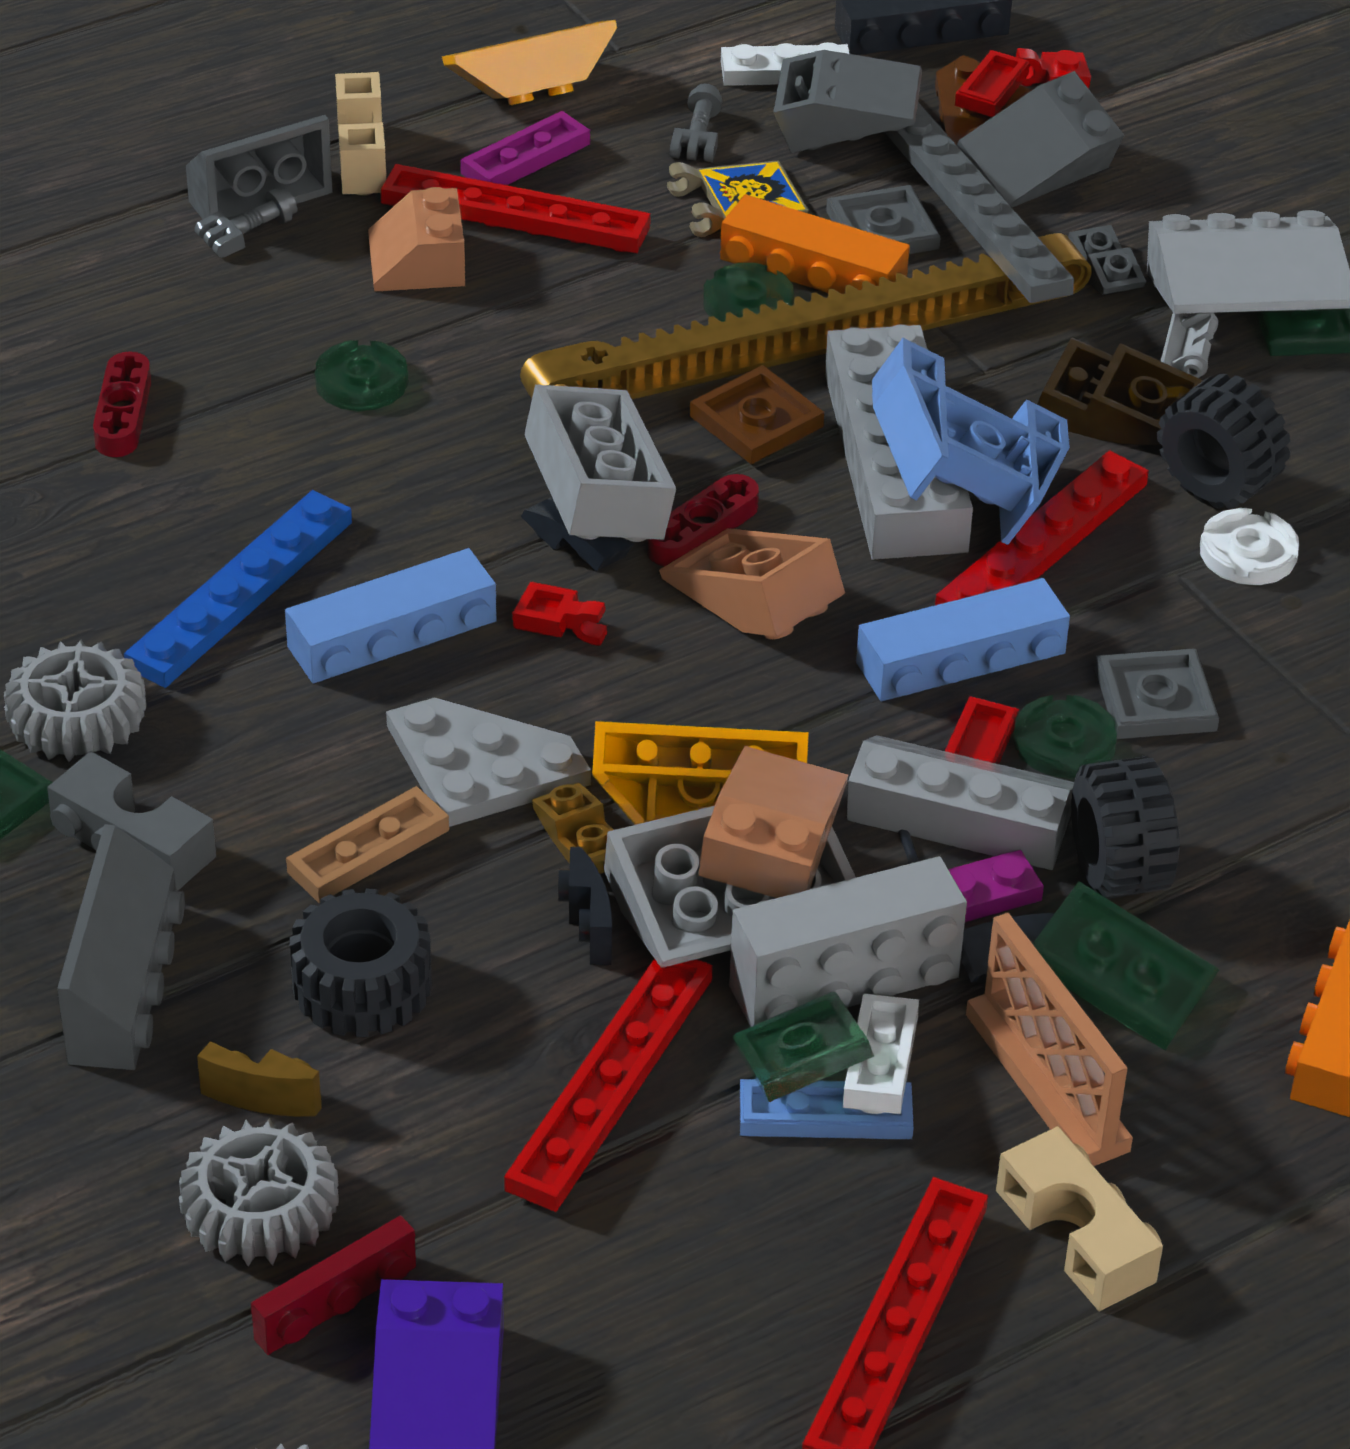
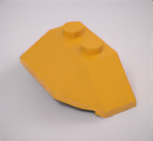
M616 20L599 21L442 56L443 64L491 98H507L509 105L534 100L533 92L547 89L549 96L574 91L572 83L588 78L617 29Z
M595 721L592 775L634 825L715 806L718 796L744 746L807 763L809 732Z

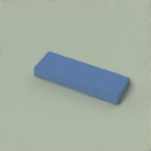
M740 1079V1136L912 1139L913 1106L911 1082H906L901 1114H870L858 1109L843 1108L845 1081Z

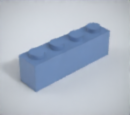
M470 548L285 609L287 647L312 684L496 622V583Z
M1041 578L860 624L856 663L881 702L1065 654L1070 615L1045 579Z

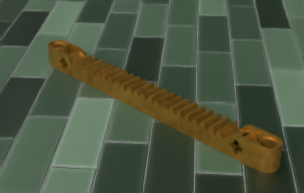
M1054 233L1038 237L1074 278L1073 294L1084 288L1092 273L1091 266L1068 236L1062 233ZM980 254L978 263L966 257L963 258V263L960 267L949 261L946 262V270H941L932 265L929 268V274H924L918 269L913 270L912 278L897 273L896 282L880 277L879 286L863 281L862 290L846 285L844 294L834 289H829L827 298L815 292L812 293L810 302L798 296L794 298L793 306L781 300L777 301V309L775 310L765 304L760 305V313L755 314L748 308L743 309V317L741 318L729 312L726 313V321L724 322L712 316L709 317L707 326H703L695 320L691 321V329L689 330L678 324L674 325V333L672 334L667 333L661 328L656 329L655 338H651L645 333H639L638 342H633L627 337H621V346L614 347L605 342L588 341L544 351L533 355L525 362L521 368L520 378L531 399L535 384L627 390L631 399H636L750 372L762 365L767 368L826 354L828 331L846 330L849 328L893 327L895 325H921L923 331L1054 299L1030 303L992 258L985 254Z

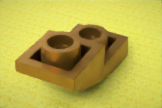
M580 783L561 785L554 788L549 794L532 799L533 809L568 863L570 864V847H581L591 858L599 873H604L607 832L614 829L605 822L603 803Z
M211 1041L197 1056L201 1094L212 1099L254 1112L281 1116H316L322 1109L319 1071L313 1069L301 1059L290 1058L270 1049L263 1059L256 1063L239 1051H230Z

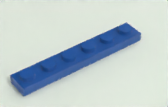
M311 490L124 653V658L133 659L134 665L142 677L166 688L352 523L351 508Z

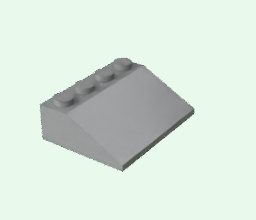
M1305 210L1298 212L1297 217H1280L1279 214L1274 212H1256L1252 215V218L1235 219V216L1232 214L1213 213L1208 215L1207 220H1190V217L1186 215L1170 214L1163 216L1162 221H1149L1147 275L1174 314L1350 308V269L1338 227L1323 212Z
M715 806L607 832L604 872L622 914L661 968L730 951L733 909L775 899V897L699 876L703 837ZM831 827L810 889L856 878L833 827Z

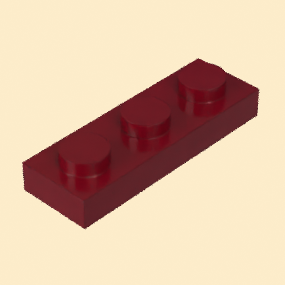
M400 1215L251 1302L253 1333L256 1343L269 1355L286 1344L300 1341L311 1329L333 1316L352 1310L360 1300L380 1289L381 1279L402 1280L409 1271L416 1268L415 1230Z

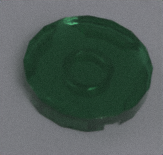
M736 263L724 266L715 271L714 278L710 281L707 279L703 287L704 310L709 317L713 316L721 322L726 321V313L729 312L741 318L743 317V309L746 308L758 314L760 313V305L765 304L775 310L777 309V301L782 300L790 306H793L794 303L793 284L787 276L778 270L777 275L767 272V266L758 263Z
M358 340L345 341L334 345L321 354L316 362L314 377L317 393L327 403L346 410H376L390 405L404 394L409 383L406 358L396 348L380 341L370 340L371 346H358Z
M1053 695L1040 697L1025 705L1017 715L1013 744L1019 757L1031 768L1049 776L1072 779L1076 777L1077 771H1079L1082 765L1111 761L1115 755L1117 732L1112 715L1098 703L1075 695H1067L1066 700L1053 701Z

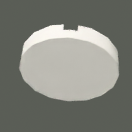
M1236 508L1222 511L1207 521L1204 526V532L1201 535L1200 556L1206 566L1221 578L1239 584L1263 585L1277 582L1289 575L1297 563L1299 537L1289 523L1275 514L1265 511L1263 517L1251 514L1252 509Z

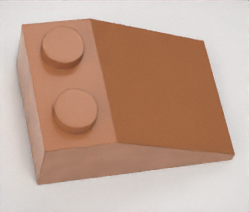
M727 528L659 570L664 581L741 632L764 635L766 639H779L791 634L794 631L793 626L808 617L824 613L828 609L829 603L845 594L830 539Z
M744 746L718 796L705 831L699 876L775 898L810 890L847 784L848 774Z

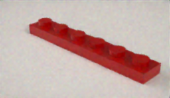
M395 164L381 188V203L395 206L411 190H426L431 187L457 188L461 219L484 223L492 227L499 226L525 231L532 235H545L566 239L574 243H586L612 248L619 252L638 253L650 229L651 213Z
M1109 450L1034 512L1008 545L1001 541L998 542L937 593L935 605L1036 580L1147 485L1149 470Z
M654 958L505 1174L504 1189L506 1192L554 1212L558 1211L711 983L713 965L695 959L661 968Z
M936 1177L932 1178L802 1443V1449H874L987 1211L988 1195Z

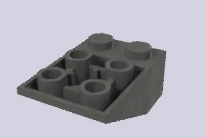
M819 50L783 59L773 113L791 153L807 149L816 150L824 145L846 140L855 141L868 135L889 130L899 131L907 126L915 125L922 69L919 65L829 50Z

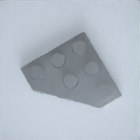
M431 698L386 711L387 727L423 792L449 815V827L531 803L532 799L549 794L554 788L561 785H574L577 783L584 787L591 785V769L569 735L438 698Z

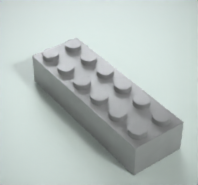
M895 325L893 327L849 328L846 330L828 331L825 377L871 559L968 553L973 512L968 491L955 484L943 483L934 477L917 501L910 498L873 409L872 379L900 340L905 338L927 349L921 325Z

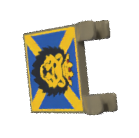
M779 160L699 169L681 162H676L669 166V173L673 178L682 177L676 182H667V188L672 195L684 196L701 186L711 205L697 203L692 206L691 212L696 219L704 218L700 222L690 223L689 227L697 237H706L721 229L722 221L745 194L808 213L806 205Z

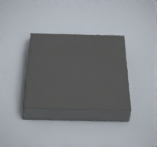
M911 185L827 199L826 212L831 221L909 244V254L938 250L940 247V235Z
M1196 649L1096 656L1095 671L1116 739L1217 731L1219 716Z

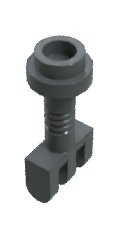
M700 84L690 92L687 104L693 113L689 129H674L670 144V158L679 159L682 147H686L687 160L696 161L699 149H703L704 162H714L718 146V133L707 132L709 119L720 112L723 102L722 96L715 86Z
M273 188L266 192V203L231 220L221 211L200 220L195 226V233L220 258H224L246 247L243 234L274 218L280 224L291 221L292 215L298 211L297 204L288 189L279 190Z

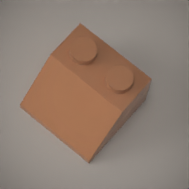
M431 187L426 190H411L368 229L374 291L465 286L464 236L457 188Z

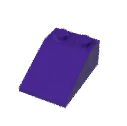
M381 1279L375 1339L369 1449H495L504 1333L503 1283Z

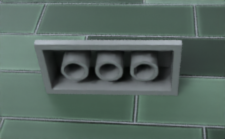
M876 735L863 741L849 777L847 820L897 833L903 829L907 830L910 836L991 856H998L1021 849L1030 865L1053 870L1071 816L1074 782Z

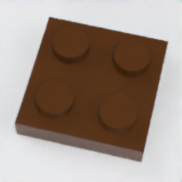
M764 365L690 401V417L750 464L824 427L825 412Z

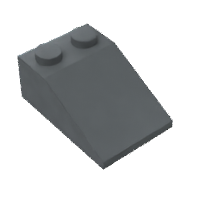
M1073 71L1039 85L961 138L957 146L1013 208L1109 168L1124 134L1077 73Z

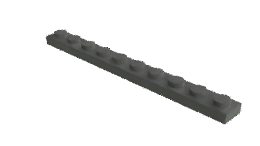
M919 102L915 125L907 126L899 131L889 130L884 132L1030 303L1073 295L1074 278Z

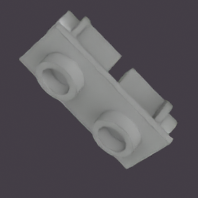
M1173 313L1161 362L1199 378L1203 376L1208 369V356L1211 348L1209 340L1213 339L1214 332L1218 327V319L1215 314L1194 313L1185 318L1182 314Z

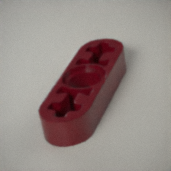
M131 351L118 353L107 362L93 423L95 447L102 455L122 457L132 453L138 446L151 387L150 363L148 358L141 353ZM131 374L130 382L123 381L124 379H126L127 375ZM120 401L133 402L131 405L122 407L112 405ZM114 426L122 427V429H119L118 434H114Z
M730 474L720 478L670 513L664 540L648 539L647 553L650 560L657 565L665 567L727 528L735 529L753 517L758 511L759 486L757 482L746 475ZM696 517H710L715 521L701 524L692 521V519Z

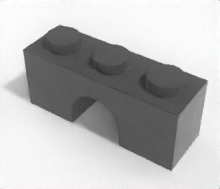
M92 751L47 787L52 825L60 833L67 837H74L97 851L104 824L116 825L174 868L176 891L182 888L216 857L212 818L172 796L152 811L134 813L135 806L131 773Z

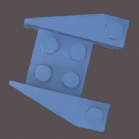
M905 338L900 340L872 379L873 409L910 498L917 501L934 477L943 483L955 484L973 493L982 502L999 506L1001 542L1008 545L1041 503L1070 448L1067 419L1027 399L1011 419L945 385L944 358Z

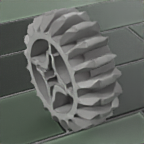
M81 639L76 646L66 647L60 641L58 649L52 651L40 647L37 658L23 657L22 667L12 669L10 682L5 684L4 708L6 721L9 722L10 729H12L16 736L17 742L27 744L30 753L43 750L48 760L58 754H63L68 762H70L75 755H86L90 751L94 753L99 750L111 754L114 743L128 744L130 733L139 731L141 718L145 717L144 680L141 679V673L137 671L133 659L124 658L120 649L107 651L102 642L97 643L93 647H86Z
M270 1118L263 1127H252L247 1119H245L241 1130L234 1132L223 1126L219 1135L220 1140L203 1137L202 1146L200 1147L201 1152L189 1153V1160L186 1163L187 1169L181 1171L182 1177L179 1180L181 1194L179 1196L180 1211L184 1214L186 1226L191 1233V1237H200V1243L203 1244L205 1252L219 1248V1253L225 1262L236 1254H240L248 1267L255 1257L265 1256L273 1266L278 1253L286 1252L296 1259L300 1249L299 1243L315 1246L319 1237V1231L329 1230L332 1213L336 1212V1206L339 1203L337 1188L339 1186L338 1172L334 1168V1163H331V1156L327 1152V1147L317 1146V1141L314 1139L312 1132L298 1136V1131L293 1122L280 1130L275 1128ZM217 1198L226 1200V1205L220 1202Z

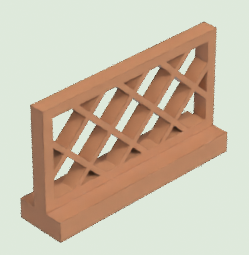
M1007 912L994 917L985 994L967 1001L966 1016L1050 1130L1058 1126L1073 1144L1076 1143L1082 1146L1093 1166L1129 1153L1133 1137L1119 1120L1127 1066L1011 915Z

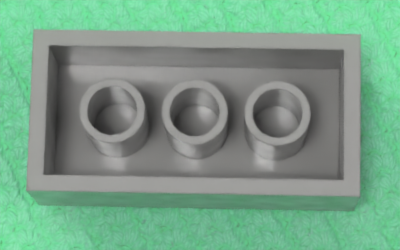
M535 384L524 435L569 535H575L583 539H596L599 536L621 537L633 542H641L646 539L664 540L676 486L628 391Z
M938 856L733 909L729 986L752 1031L757 1032L772 1027L786 1026L794 1021L824 1013L838 1012L844 1008L861 1004L863 994L892 997L899 993L929 985H939L948 980L959 978L967 901L942 858Z

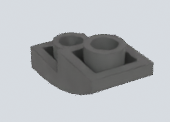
M1112 225L1069 232L1068 238L1091 266L1092 273L1089 283L1099 293L1103 295L1145 286L1146 280L1131 247H1121Z

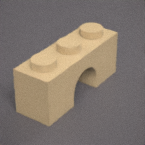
M379 72L335 74L342 195L357 194L366 196L373 193H381V188L386 181V159Z
M1057 1126L1001 1153L996 1192L1029 1230L1054 1220L1072 1222L1081 1227L1069 1234L1064 1271L1099 1312L1157 1283L1163 1249L1158 1233L1149 1223H1143L1126 1204L1120 1189L1115 1184L1108 1183L1094 1168L1082 1146L1076 1143L1073 1144Z

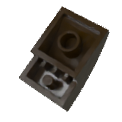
M1071 337L1044 387L1037 405L1067 419L1068 431L1114 443L1161 445L1157 439V432L1161 430L1159 426L1161 416L1166 413L1165 410L1203 380L1121 343L1112 356Z

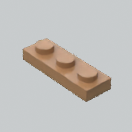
M415 786L286 857L287 873L320 903L321 898L339 893L448 832L449 815L421 789Z

